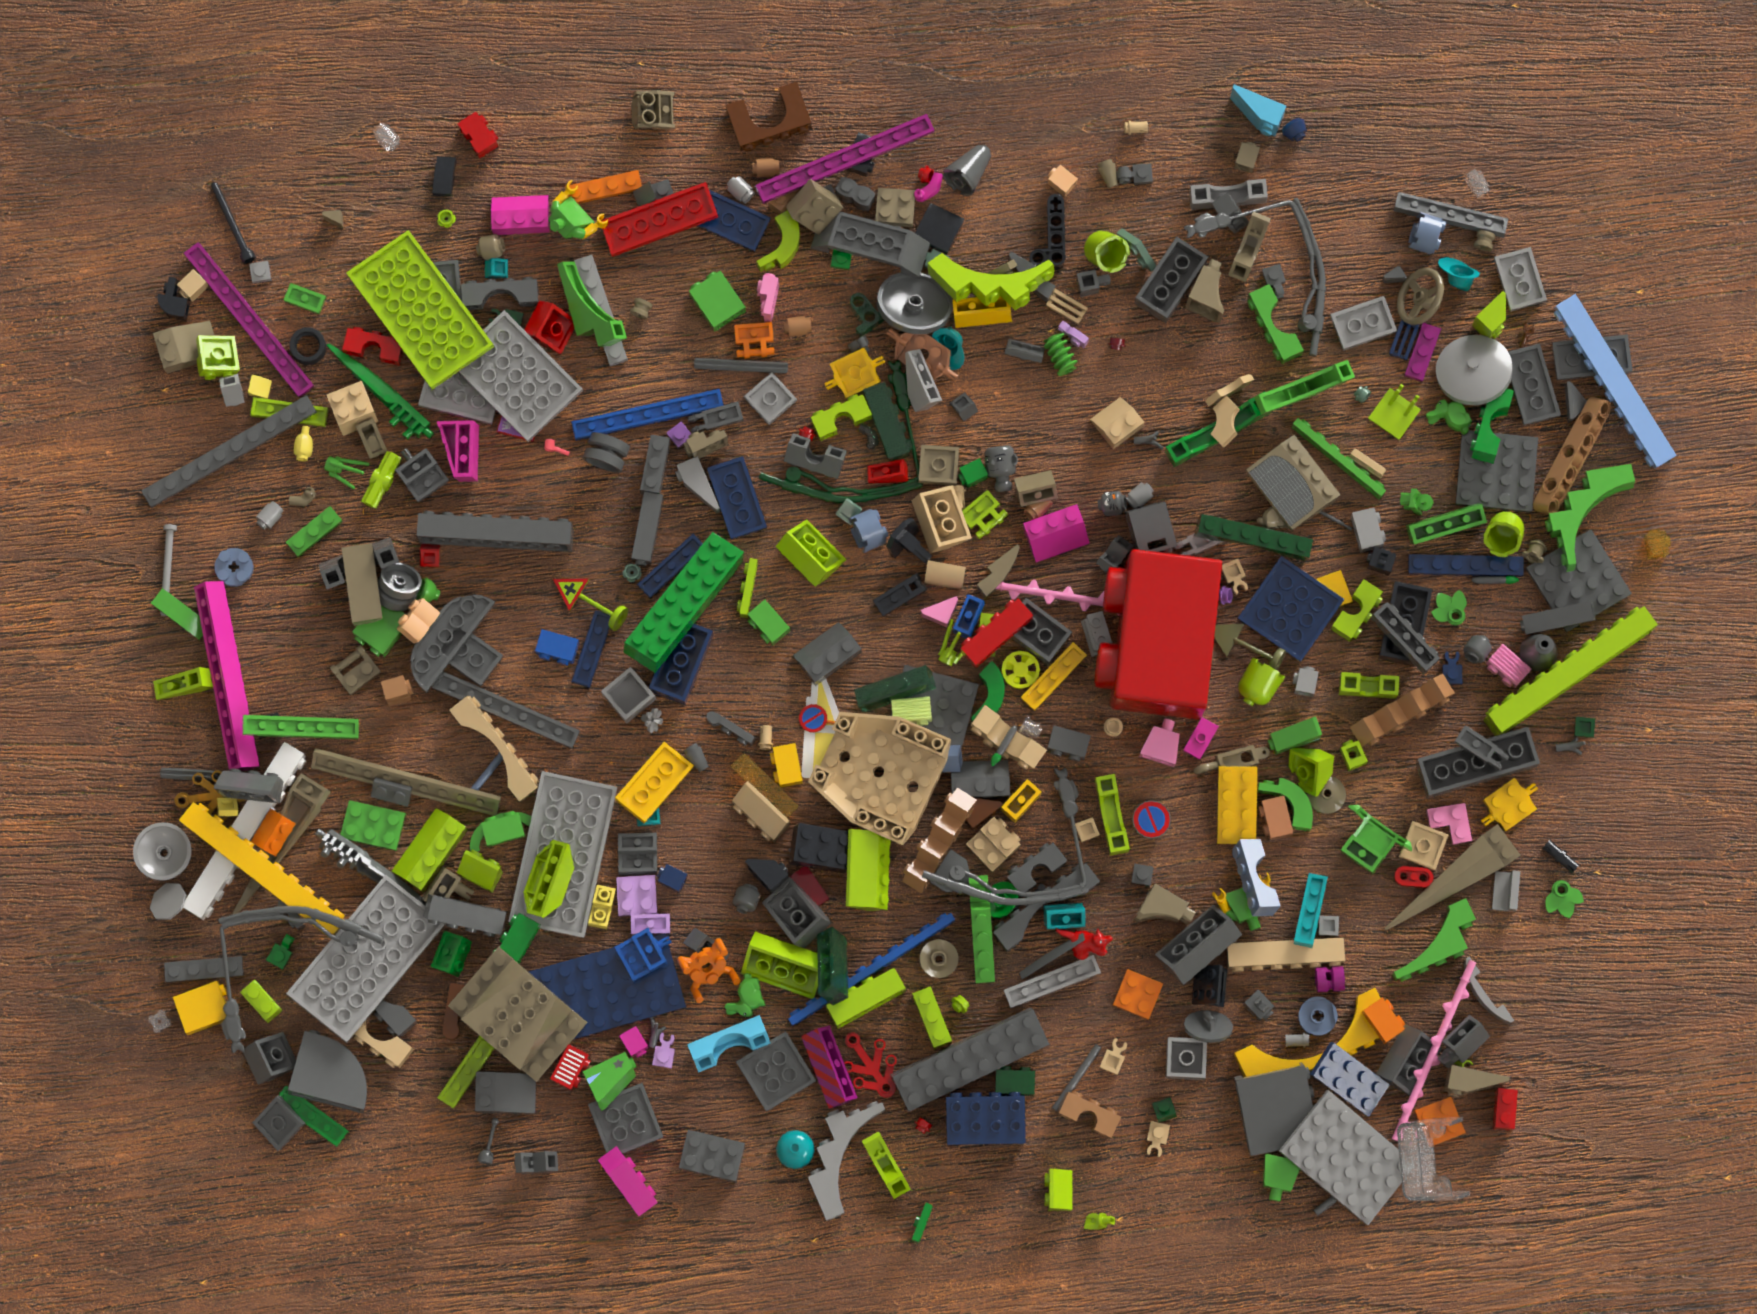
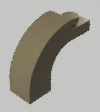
M1253 211L1228 274L1229 276L1244 282L1247 281L1271 218Z

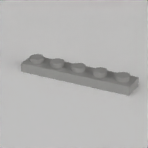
M1092 955L1087 957V959L1076 961L1003 991L1011 1009L1101 974L1095 956Z

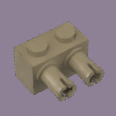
M442 866L422 897V900L427 902L428 894L450 898V895L455 892L468 901L471 897L466 892L472 895L474 890L462 884L459 876Z

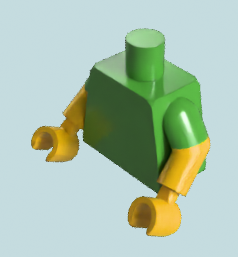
M571 180L567 183L565 191H561L551 203L550 213L552 215L548 219L550 228L554 232L558 231L566 239L572 237L586 239L595 233L597 228H606L608 220L601 222L605 214H599L597 222L594 223L571 196L568 197L569 194H574L578 188V185L575 189L569 187L572 183Z
M1266 873V874H1267V878L1264 879V880H1262V879H1261V875L1258 874V877L1260 878V880H1261L1265 885H1267V886L1270 887L1269 883H1270L1271 879H1270L1269 874ZM1219 888L1221 890L1219 896L1212 892V896L1217 900L1220 910L1231 918L1232 921H1237L1238 924L1247 921L1250 931L1261 928L1257 918L1260 916H1252L1243 888L1227 894Z

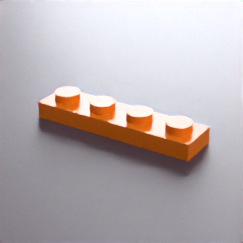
M635 170L569 185L571 189H575L577 185L578 188L574 194H569L568 197L571 196L580 204L634 192L642 186L639 171Z

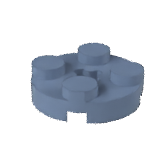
M230 548L220 552L215 561V573L225 585L238 587L252 577L254 565L248 553L238 548ZM233 563L239 566V569H236L235 572H232L229 568Z
M1318 996L1306 1000L1298 1012L1300 1026L1306 1033L1313 1036H1322L1329 1033L1334 1028L1338 1018L1336 1007L1326 998ZM1315 1011H1319V1014H1323V1018H1320V1022H1317V1020L1313 1019L1312 1017L1313 1015H1315Z

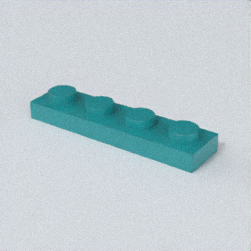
M1313 873L1308 875L1294 938L1295 945L1313 948L1328 880L1327 876Z

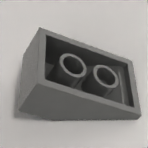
M788 877L762 902L793 944L802 948L807 947L832 923L822 909L791 877Z
M476 1072V1113L535 1114L536 1081L528 1074Z

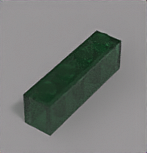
M885 382L863 389L865 400L872 413V419L888 462L911 456L910 450L913 447L910 439L905 438L904 432H906L903 421L899 422L897 415L900 412L897 404L892 403L891 397H893L890 386L886 387Z
M924 665L856 688L854 692L858 707L862 711L868 712L891 704V700L906 699L936 689L932 671Z
M830 927L817 934L818 994L834 1006L848 998L847 938L834 927Z

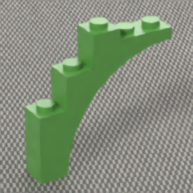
M1631 464L1586 471L1585 477L1582 478L1584 490L1568 492L1566 499H1564L1565 511L1549 513L1548 519L1545 521L1546 531L1550 532L1551 538L1557 537L1558 548H1561L1563 553L1561 554L1562 566H1566L1567 572L1575 570L1576 534L1587 514L1605 498L1634 487L1635 478Z

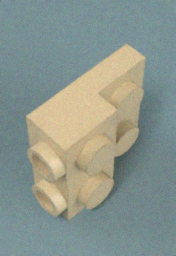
M995 817L966 843V846L992 873L1021 845L1019 843L1021 839L1014 832L1009 833L1005 829L1007 824L1001 818L996 819Z

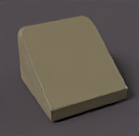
M340 210L322 212L324 220L344 229L343 215Z

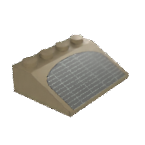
M1295 435L1279 444L1245 470L1291 531L1333 504L1340 496V493Z

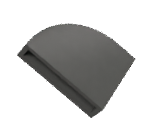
M315 1030L304 1031L288 1094L364 1114L367 1084L359 1061L349 1049L338 1041L322 1036L320 1032Z

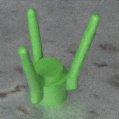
M329 456L324 467L326 471H329V476L336 478L351 489H355L354 485L337 473L340 474L342 469L363 475L364 471L346 466L344 463L369 466V462Z

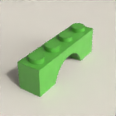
M1270 284L1249 293L1247 304L1251 311H1255L1257 315L1255 317L1259 327H1263L1267 343L1272 344L1274 357L1277 361L1280 360L1281 364H1284L1302 355L1304 350L1296 334L1281 332L1274 326L1271 312L1277 305L1278 299Z

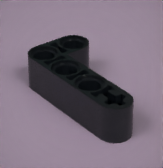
M1052 194L1047 201L1048 249H1036L1031 252L1029 262L1036 266L1050 260L1054 264V270L1063 268L1066 257L1064 199L1059 194ZM1053 202H1057V212H1054ZM1056 219L1059 220L1061 224L1059 226H1053L1051 224V221ZM1053 238H1059L1061 240V243L1056 245L1053 244L1051 240ZM1039 256L1043 259V261L1041 263H1035L1033 261V258ZM1059 256L1062 261L1055 263L1052 261V258Z

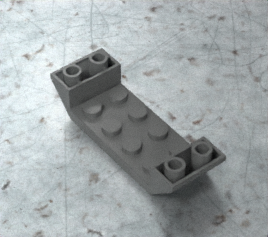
M839 212L819 235L815 233L811 249L829 253L830 249L900 267L902 274L919 278L930 242L907 229Z

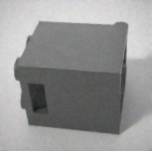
M1166 502L1153 503L1124 512L1134 549L1160 551L1162 553L1174 551L1173 547L1177 546ZM1165 538L1166 544L1148 549V542Z

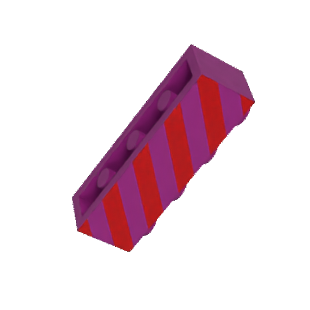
M830 1025L817 1028L801 1036L828 1108L842 1106L856 1099L857 1095Z

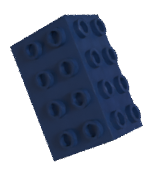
M978 1092L969 1093V1097H962V1093H950V1097H946L947 1145L1026 1144L1025 1096H1021V1092H1009L1008 1096H1001V1092H989V1096H981V1093Z

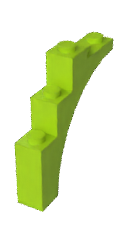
M943 253L927 263L928 274L956 302L967 298L972 292L985 306L996 302L1001 296L1014 310L1024 307L1030 301L1029 292L1035 291L1039 285L1049 281L1054 275V264L1050 260L1023 272L997 275L979 273L964 268L950 260Z

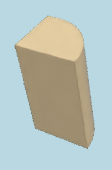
M928 560L924 583L962 590L966 567Z

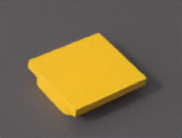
M1341 570L1316 579L1344 598L1340 607L1353 602Z

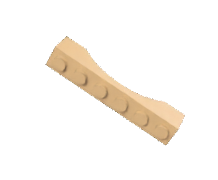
M466 696L449 711L460 725L481 732L495 744L506 765L508 788L519 802L525 800L538 789V778L526 770L527 764L522 758L518 759L514 754L516 750L511 743L506 744L503 740L504 734L498 727H493L491 724L493 720L487 712L483 713L480 710L481 704L475 697Z

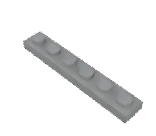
M589 255L574 260L578 273L590 296L598 306L614 318L593 256ZM622 341L612 346H603L610 366L628 361Z

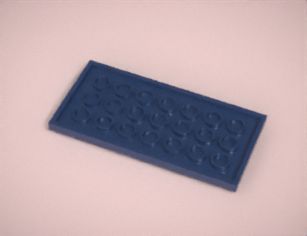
M658 934L653 937L659 941L665 938L666 934ZM669 944L662 948L667 964L634 982L615 947L529 971V973L588 1022L573 1040L686 1008Z

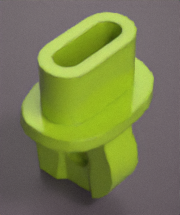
M1091 1213L1086 1217L1084 1229L1099 1230L1106 1228L1107 1225L1115 1224V1218L1107 1216L1105 1213H1100L1099 1215Z

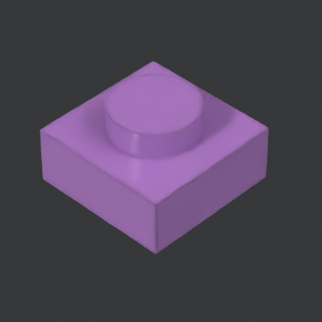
M682 422L666 433L678 449L683 446L686 439H689L688 436L691 435Z

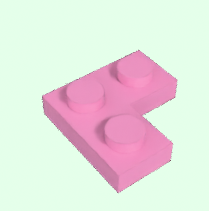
M1465 803L1426 810L1430 828L1449 826L1452 845L1472 842Z

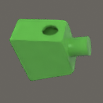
M1265 1154L1263 1187L1271 1188L1269 1200L1280 1202L1282 1191L1291 1192L1300 1169L1287 1158Z

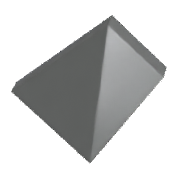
M1567 382L1564 386L1567 422L1572 423L1581 413L1587 401L1572 382Z

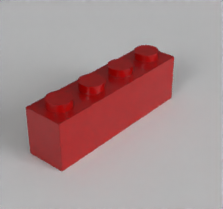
M1019 598L1015 601L1013 599L1004 606L1005 610L1002 613H995L990 618L991 622L987 626L983 624L975 631L976 635L972 639L968 637L961 643L960 652L975 669L1033 619L1034 615Z

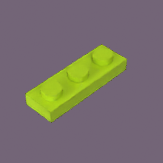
M750 558L749 563H745L744 574H747L746 582L742 581L740 593H743V598L738 601L737 611H740V617L748 618L747 614L750 609L758 559Z

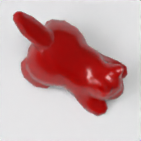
M1056 929L1059 935L1070 939L1072 942L1077 941L1079 934L1083 933L1085 940L1072 948L1073 955L1080 960L1087 959L1090 952L1098 956L1106 955L1107 950L1105 947L1113 940L1111 935L1104 936L1099 929H1096L1095 934L1086 930L1071 932L1064 929Z

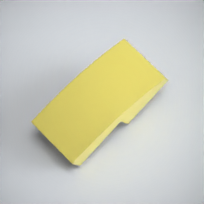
M596 886L588 926L602 929L608 928L616 891L615 888Z

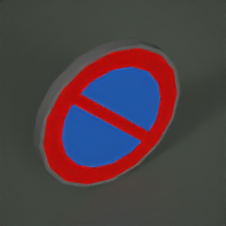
M1151 800L1138 805L1134 811L1132 821L1138 834L1145 838L1154 839L1161 837L1167 832L1170 827L1171 817L1165 805Z

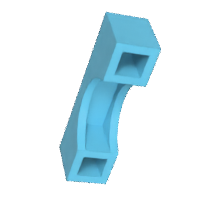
M759 1015L687 1045L699 1073L716 1066L721 1053L730 1047L746 1046L751 1050H756L771 1042Z

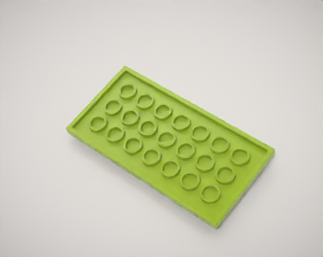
M409 230L346 272L347 276L432 390L494 348V344Z

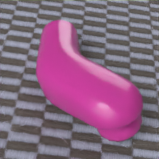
M934 173L927 186L915 190V200L924 202L935 196L940 191L943 175Z

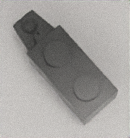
M1469 1014L1442 1041L1446 1049L1439 1056L1438 1060L1446 1068H1449L1458 1060L1464 1063L1490 1036L1484 1026Z

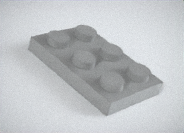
M1531 247L1494 257L1510 312L1547 301Z
M1384 296L1330 314L1343 350L1397 332Z

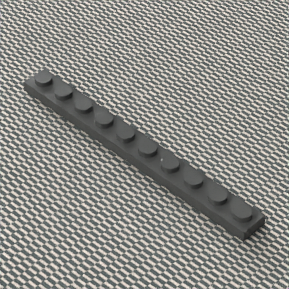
M306 395L143 489L142 493L150 507L153 508L317 412Z

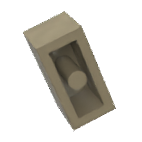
M1051 470L1014 479L1016 494L1021 507L1058 499L1056 483Z

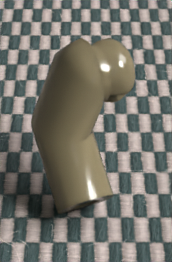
M305 488V492L301 496H290L289 505L307 506L315 499L316 492L314 488Z

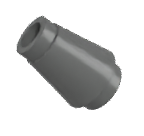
M697 743L684 750L685 757L699 772L709 767L702 748Z

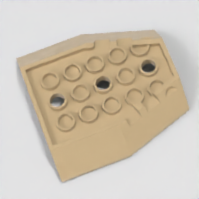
M839 712L832 728L835 734L820 766L815 765L808 782L851 823L904 845L916 830L948 759L951 739L899 716ZM844 752L850 754V759L847 762L841 761V755ZM878 767L884 769V774L881 777L875 776V770ZM912 782H917L918 789L915 792L909 791V785Z

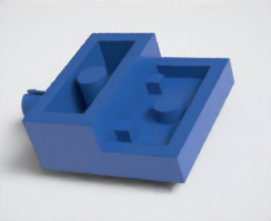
M646 928L625 942L615 946L633 982L667 964L662 948L672 943L669 940V936L657 941L649 928Z

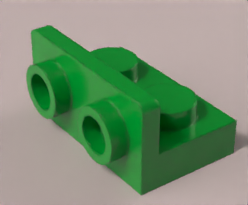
M444 931L431 967L459 977L464 968L467 954L470 952L472 941L463 936Z

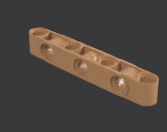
M1590 397L1587 400L1534 500L1533 507L1535 511L1549 515V513L1559 510L1610 414V401L1597 397Z

